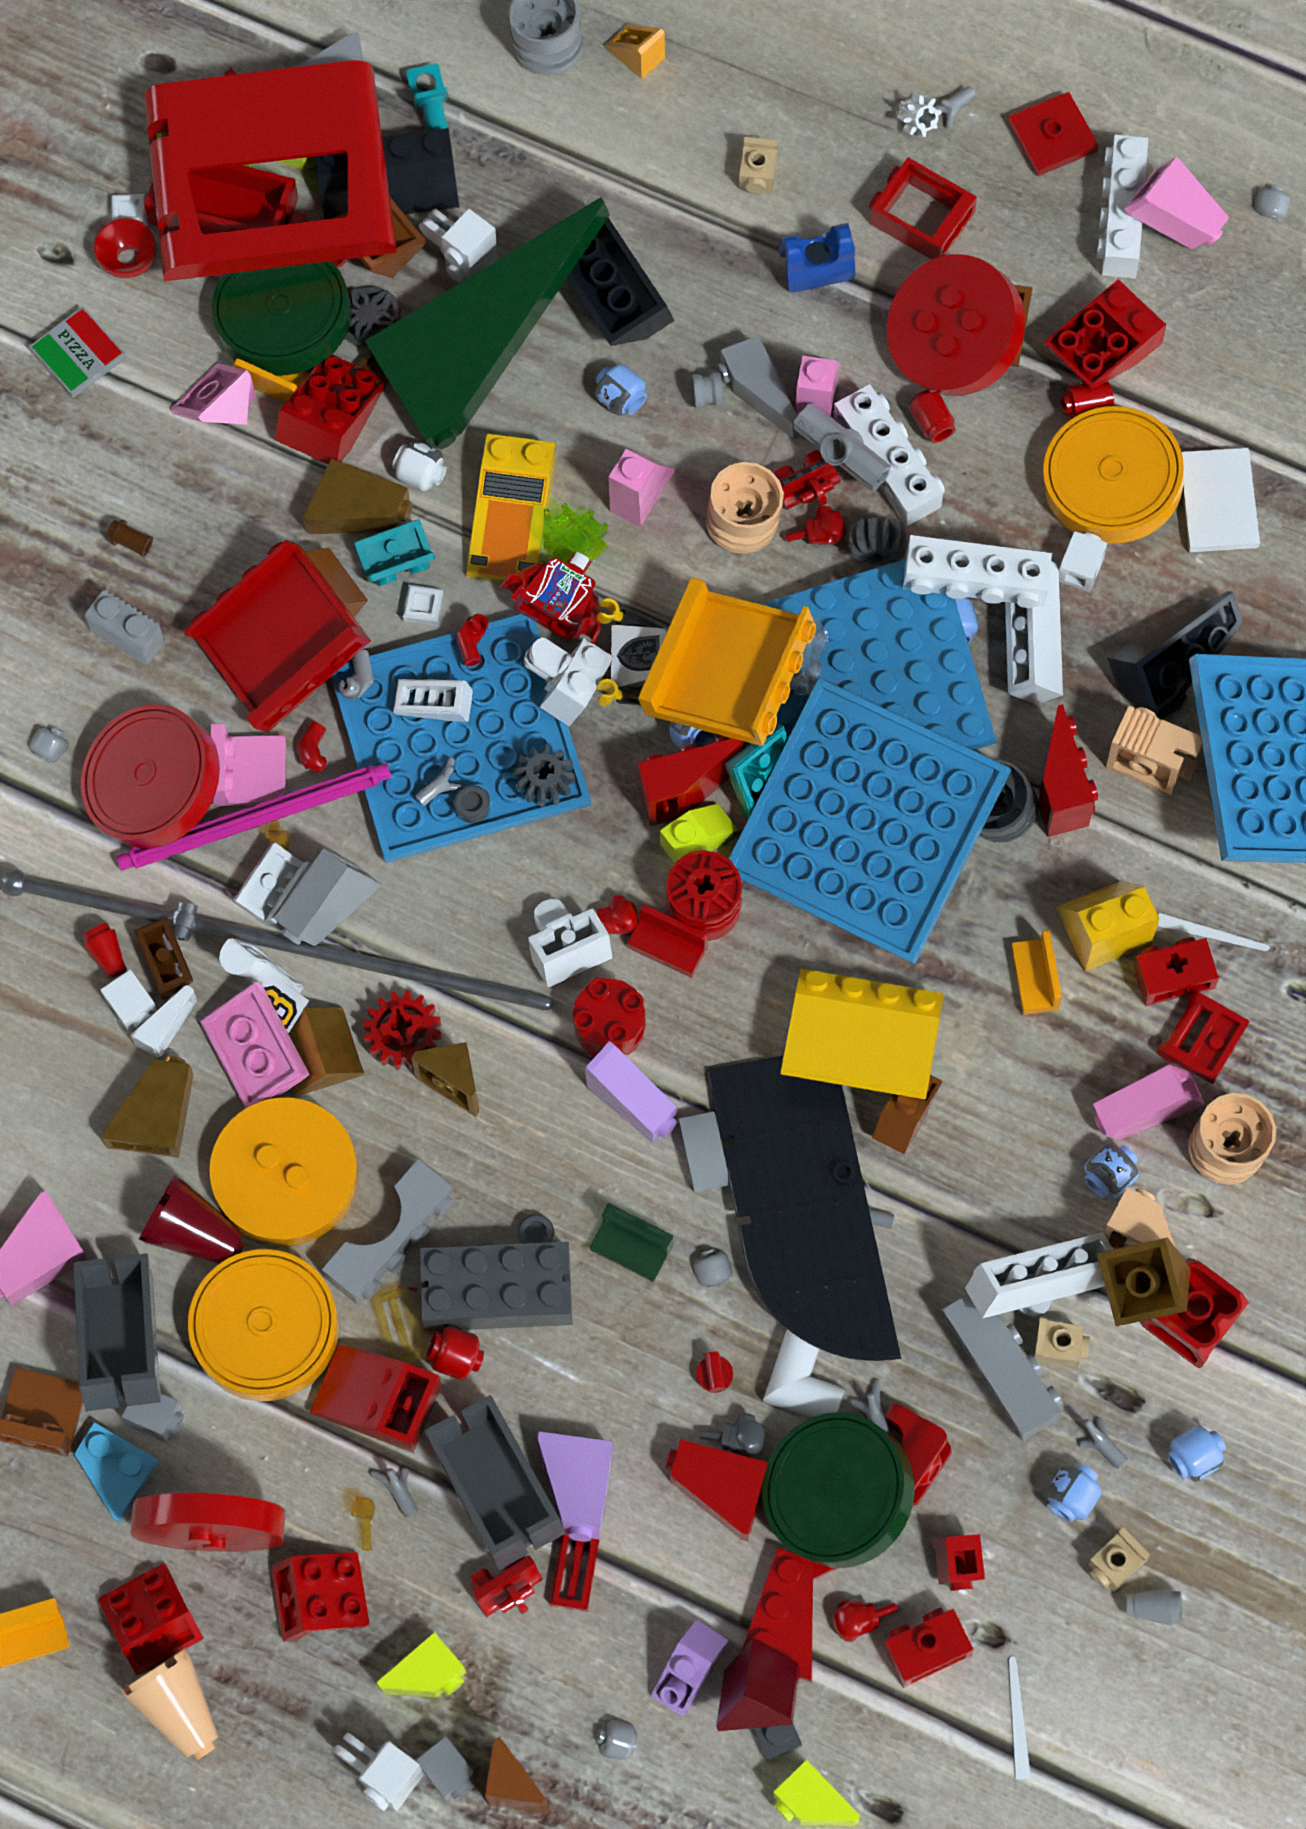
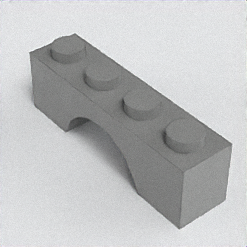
M419 1159L394 1186L396 1195L401 1203V1216L394 1231L382 1241L370 1245H357L345 1242L322 1268L324 1278L356 1305H359L364 1298L369 1301L374 1297L382 1285L379 1281L388 1271L393 1273L400 1267L406 1257L403 1253L412 1243L418 1245L430 1230L428 1227L429 1223L436 1215L438 1217L445 1215L454 1202L451 1199L454 1196L452 1186Z

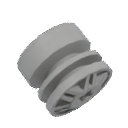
M577 0L512 1L509 19L516 58L521 65L535 74L543 75L562 73L574 66L581 57L584 46Z

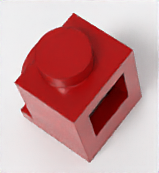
M980 1534L931 1539V1546L935 1547L939 1585L949 1584L950 1591L973 1589L972 1581L985 1580ZM955 1558H956V1560L958 1561V1568H957V1569H956V1566H955Z

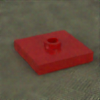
M1069 91L1008 116V124L1037 176L1098 152L1099 145Z

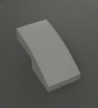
M709 1111L678 1118L693 1191L699 1192L728 1186V1171L715 1112Z

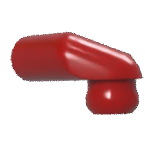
M480 613L469 617L456 635L466 667L475 666L481 662L477 644L485 634L489 621L485 615Z
M315 721L310 722L297 745V753L305 769H310L313 773H320L327 765L326 757L320 755L318 748L326 728Z

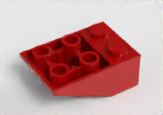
M1117 279L1047 338L1043 344L1090 390H1093L1134 367L1163 343L1167 324Z
M331 355L324 362L314 367L279 410L275 441L328 465L331 459L342 462L354 446L387 385L388 379L364 368L359 369L360 371L356 373V376L349 374L355 364ZM378 379L381 380L382 382L374 391L375 382ZM349 383L353 384L354 388L350 387Z
M1063 704L1057 707L1038 800V808L1048 837L1088 827L1092 813H1095L1094 803L1098 800L1095 782L1093 779H1087L1084 768L1088 767L1086 754L1083 747L1077 748L1074 736L1077 735L1074 718L1072 715H1066Z
M723 736L715 739L709 745L701 747L688 745L679 749L678 753L666 756L663 754H653L644 758L643 762L637 763L638 786L649 826L674 821L688 811L694 810L730 777L724 762L743 747V741Z
M338 1344L310 1414L414 1454L442 1383L439 1375L417 1366Z

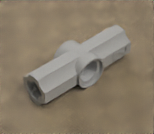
M814 403L808 404L793 422V428L820 449L821 455L827 463L841 466L870 491L877 490L891 473V465L867 447L862 436L857 431L845 429ZM840 441L844 444L845 453L840 449Z

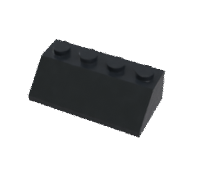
M449 128L382 137L389 195L405 215L429 212L433 209L459 208ZM345 153L315 156L324 220L332 219L348 211V155Z
M608 217L567 277V281L610 346L646 340L675 320L668 306Z

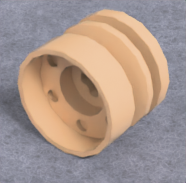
M741 462L729 465L718 473L711 486L706 514V526L709 535L718 546L733 553L748 554L761 550L771 542L777 532L784 495L779 479L771 470L757 463Z
M1230 1093L1217 1097L1207 1105L1189 1136L1188 1152L1193 1165L1202 1176L1218 1184L1233 1185L1246 1181L1258 1171L1275 1144L1276 1125L1273 1116L1261 1101L1250 1095ZM1228 1140L1234 1144L1229 1149L1223 1145Z

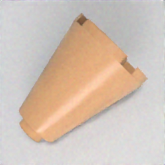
M186 1648L121 1690L124 1697L185 1758L193 1754L195 1759L198 1760L216 1748L212 1741L218 1738V1734L191 1656Z

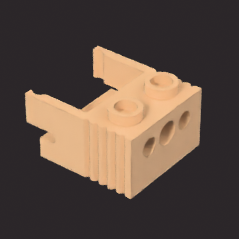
M1128 706L1112 741L1106 768L1172 795L1178 777L1190 781L1198 761L1192 760L1184 754L1197 758L1203 745L1202 738L1196 733L1159 719L1154 712L1147 708L1138 707L1135 709L1132 706Z

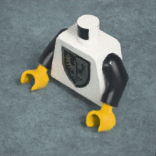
M611 598L603 599L599 605L608 608L611 615L600 612L597 615V620L602 624L615 620L617 625H612L611 656L614 657L611 661V679H603L596 688L597 691H606L609 695H600L598 703L601 706H609L613 700H616L619 704L641 706L638 697L668 630L664 629L659 623L624 608L619 611L618 603Z

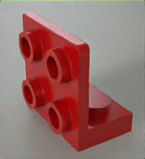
M357 1552L290 1556L271 1567L283 1642L296 1641L316 1631L364 1628L369 1625L362 1573Z
M165 1563L100 1596L98 1599L118 1644L136 1675L204 1639Z

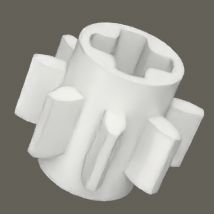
M914 92L912 93V99L900 102L902 106L897 119L906 123L903 131L911 135L916 133L926 137V131L932 128L937 129L938 115L941 114V110L932 107L935 103L934 98L928 95L922 97V95Z

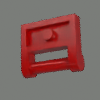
M1192 991L1187 999V1008L1167 1041L1161 1042L1156 1053L1164 1060L1176 1063L1207 1082L1214 1084L1250 1021L1209 997ZM1205 1012L1210 1015V1018L1189 1053L1179 1049L1199 1014Z

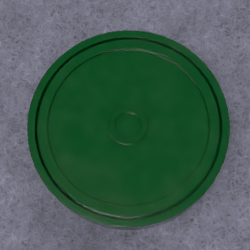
M332 261L224 274L215 289L212 299L213 322L226 353L234 361L238 358L276 376L297 374L324 362L342 344L351 324L352 306L346 283L340 270Z
M843 1412L826 1413L812 1417L797 1425L775 1448L767 1464L763 1479L762 1498L764 1512L776 1537L795 1554L824 1567H854L878 1557L895 1542L903 1531L913 1506L914 1476L906 1452L889 1432L870 1420L855 1414Z

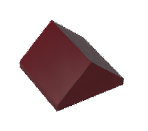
M751 1640L724 1670L716 1723L718 1732L793 1725L800 1670L798 1663Z

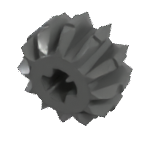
M872 517L871 519H861L855 522L850 527L848 548L850 549L851 557L861 563L869 562L871 565L874 563L884 564L885 562L894 563L897 559L903 558L907 548L905 525L896 519H886L885 517Z
M548 745L544 746L543 753H538L537 749L532 747L530 749L531 758L521 756L519 758L521 767L514 770V777L519 780L516 783V789L518 792H526L525 800L528 803L538 797L539 806L541 807L545 806L546 799L549 798L552 803L557 805L559 803L558 794L568 796L570 794V787L568 785L575 782V775L570 772L573 769V763L571 760H563L564 752L561 749L552 755ZM544 772L549 773L547 779H540Z

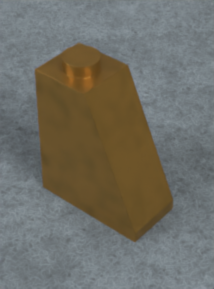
M331 459L304 514L303 520L306 532L310 534L384 532L399 526L401 521L406 522L410 516L413 503L410 502L408 487Z
M171 1056L165 1057L164 1061L153 1059L103 1131L102 1139L106 1147L109 1149L179 1158L194 1076L190 1064H187L184 1059Z

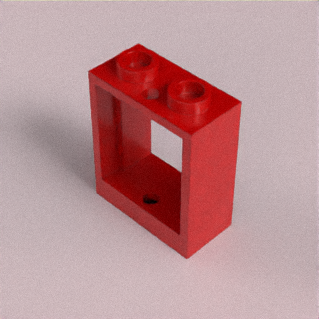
M907 157L901 167L896 165L887 179L888 185L883 192L877 191L868 207L871 210V225L933 260L946 255L973 217L977 196ZM908 184L952 208L932 237L889 213Z

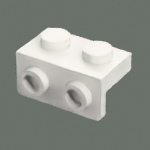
M275 842L270 843L232 902L265 926L274 925L277 923L274 920L275 916L312 863L309 861L303 863Z

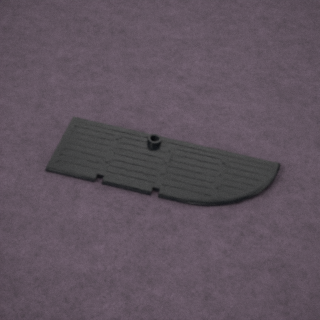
M784 1056L706 1070L721 1140L734 1138L735 1146L724 1147L723 1152L735 1215L738 1218L750 1216L751 1223L740 1225L738 1229L746 1267L753 1286L762 1302L786 1329L801 1340L822 1351L844 1358L864 1361L901 1359L842 1085L782 1075L781 1068Z

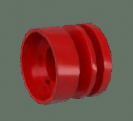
M705 850L688 853L677 860L669 871L666 883L668 916L705 932L708 935V941L719 939L729 933L738 922L742 907L740 874L731 860L719 853ZM704 886L710 888V890H706L704 894L698 893V890L702 891Z

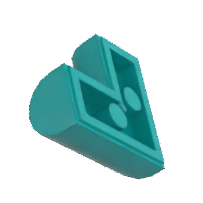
M776 724L774 732L767 736L763 746L747 743L724 762L746 819H749L770 777L769 774L773 771L788 741L785 728L780 724Z

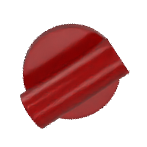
M718 1351L704 1354L705 1358L699 1363L696 1370L698 1384L710 1393H719L726 1390L733 1380V1368L730 1362L721 1357Z

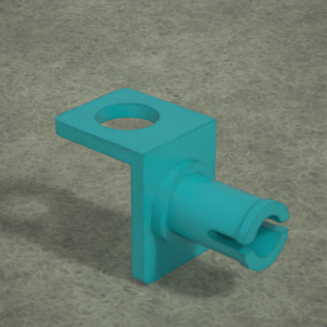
M435 63L407 70L406 75L414 108H423L428 131L449 128L442 104L447 101L448 91L447 87H444L439 65ZM422 74L431 75L436 81L435 88L430 91L421 92L416 86L417 78Z

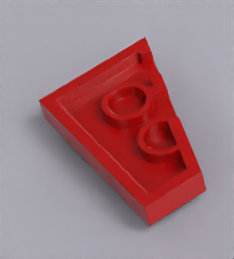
M777 1548L742 1650L751 1640H754L797 1662L800 1668L799 1678L812 1683L813 1562L792 1552Z

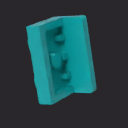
M420 519L353 542L367 582L376 581L378 587L398 580L396 576L398 572L409 569L412 575L430 568L429 561L436 559L434 552L431 551Z

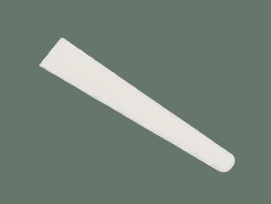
M1163 913L1158 915L1159 922L1157 926L1262 951H1269L1270 949L1268 945Z
M1011 1656L1009 1658L1015 1777L1016 1780L1031 1779L1017 1660L1014 1656Z

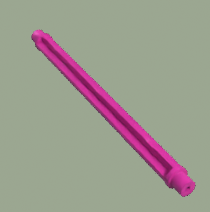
M384 763L375 767L370 765L341 775L338 778L257 804L252 808L243 809L195 826L186 835L165 846L150 849L133 847L129 849V852L116 856L121 871L132 867L137 869L169 858L172 855L184 853L377 786L380 781L392 778L388 764Z

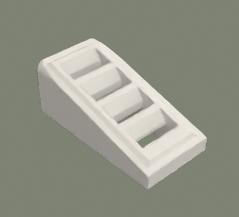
M398 679L393 713L402 716L468 722L473 691L467 682L462 680ZM410 690H416L414 705H408ZM425 692H429L427 706H423ZM440 693L444 694L442 706H438Z
M188 985L184 986L131 1035L134 1045L157 1059L161 1058L197 1003L193 988Z

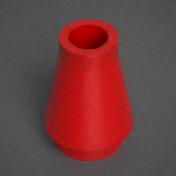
M108 923L100 924L82 935L85 941L83 947L102 968L108 979L117 977L127 971L116 931L111 929Z

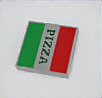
M83 306L29 346L31 353L72 399L126 359L125 352Z

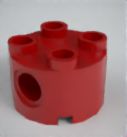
M595 978L588 986L583 988L575 999L573 1008L575 1034L583 1050L595 1057L609 1041L624 1055H629L637 1049L644 1038L646 1013L643 997L634 987L622 980Z

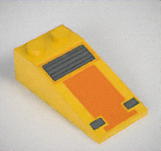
M487 434L481 464L466 577L503 582L509 573H517L540 562L557 465L555 442Z

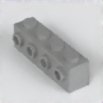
M969 1294L942 1309L943 1317L1022 1441L1027 1440L1061 1419V1411L1059 1409L1063 1405L1061 1398L1053 1386L1046 1389L1039 1376L1043 1374V1371L1032 1354L1027 1357L1024 1355L1019 1347L1023 1340L1012 1323L1006 1326L999 1314L982 1319Z

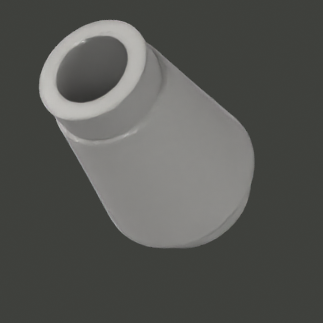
M1172 1587L1136 1592L1135 1594L1127 1593V1616L1171 1625L1172 1622H1181L1182 1593L1181 1591H1172Z

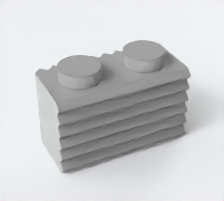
M108 589L103 590L85 613L90 631L145 666L150 663L165 643L159 622L155 623L153 618L149 619L148 615H143L142 611L137 612V609L132 608L131 604L126 605L125 600L120 601V598L114 597L113 593L109 594Z

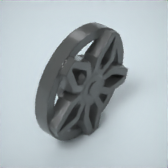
M378 287L356 288L351 291L349 297L354 307L352 309V316L354 318H351L350 327L355 326L356 335L348 332L345 339L356 345L368 346L365 341L373 337L370 335L376 328L386 329L400 320V307L390 291ZM362 298L364 303L360 305L357 300ZM384 299V301L380 305H377L378 302ZM390 303L394 308L393 317L386 312Z

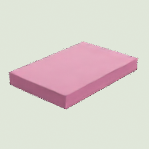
M254 982L200 1020L245 1108L264 1100L277 1098L310 1075L261 983Z

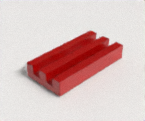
M562 1535L550 1606L588 1612L600 1540L591 1538L590 1541H587L591 1543L582 1599L578 1601L575 1600L584 1542L576 1541L567 1599L560 1598L569 1540H573L569 1535Z

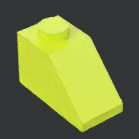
M714 804L690 810L660 830V845L675 864L677 860L688 853L702 850L712 852L737 835L739 830L721 806Z
M434 1632L376 1684L381 1692L387 1695L438 1698L443 1692L449 1696L464 1683L462 1676L466 1673V1670Z
M808 1760L773 1792V1798L777 1801L773 1807L787 1822L794 1819L799 1825L855 1826L860 1821L861 1816Z

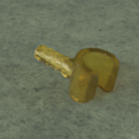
M279 820L270 822V829L268 831L269 845L275 842L288 851L290 832L279 830Z
M357 1496L354 1498L351 1516L363 1518L361 1525L362 1551L372 1550L371 1526L375 1513V1504L371 1499Z

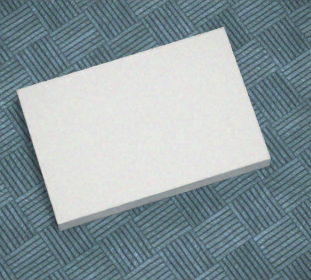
M1249 448L1182 452L1184 463L1182 494L1189 552L1259 548L1260 539Z

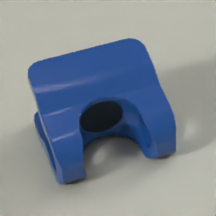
M848 223L834 225L826 234L813 238L801 239L798 237V233L781 237L778 250L781 257H786L787 286L790 292H799L846 282L855 277V247Z

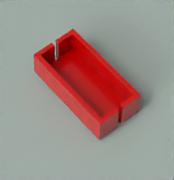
M243 165L193 171L188 174L202 234L289 224L299 199L294 178ZM152 181L144 207L149 224L158 226ZM179 226L167 227V229L176 231L179 230Z

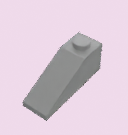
M759 335L721 349V362L717 364V369L721 374L722 382L724 384L729 382L736 396L792 439L799 437V432L793 428V422L797 415Z

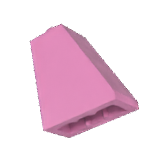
M1177 156L1156 168L1124 208L1128 215L1190 249H1194L1203 243H1206L1207 246L1214 243L1223 234L1221 228L1229 219V216Z
M802 355L796 394L797 416L810 403H814L827 415L832 416L840 371V363L838 361Z
M625 449L608 477L610 512L641 527L674 474L675 469L645 453Z
M1169 1064L1094 1103L1093 1105L1097 1112L1094 1120L1103 1135L1107 1134L1110 1138L1121 1140L1196 1110L1206 1104L1191 1072Z
M46 1190L37 1196L0 1248V1299L6 1297L11 1306L73 1269V1262L88 1260Z

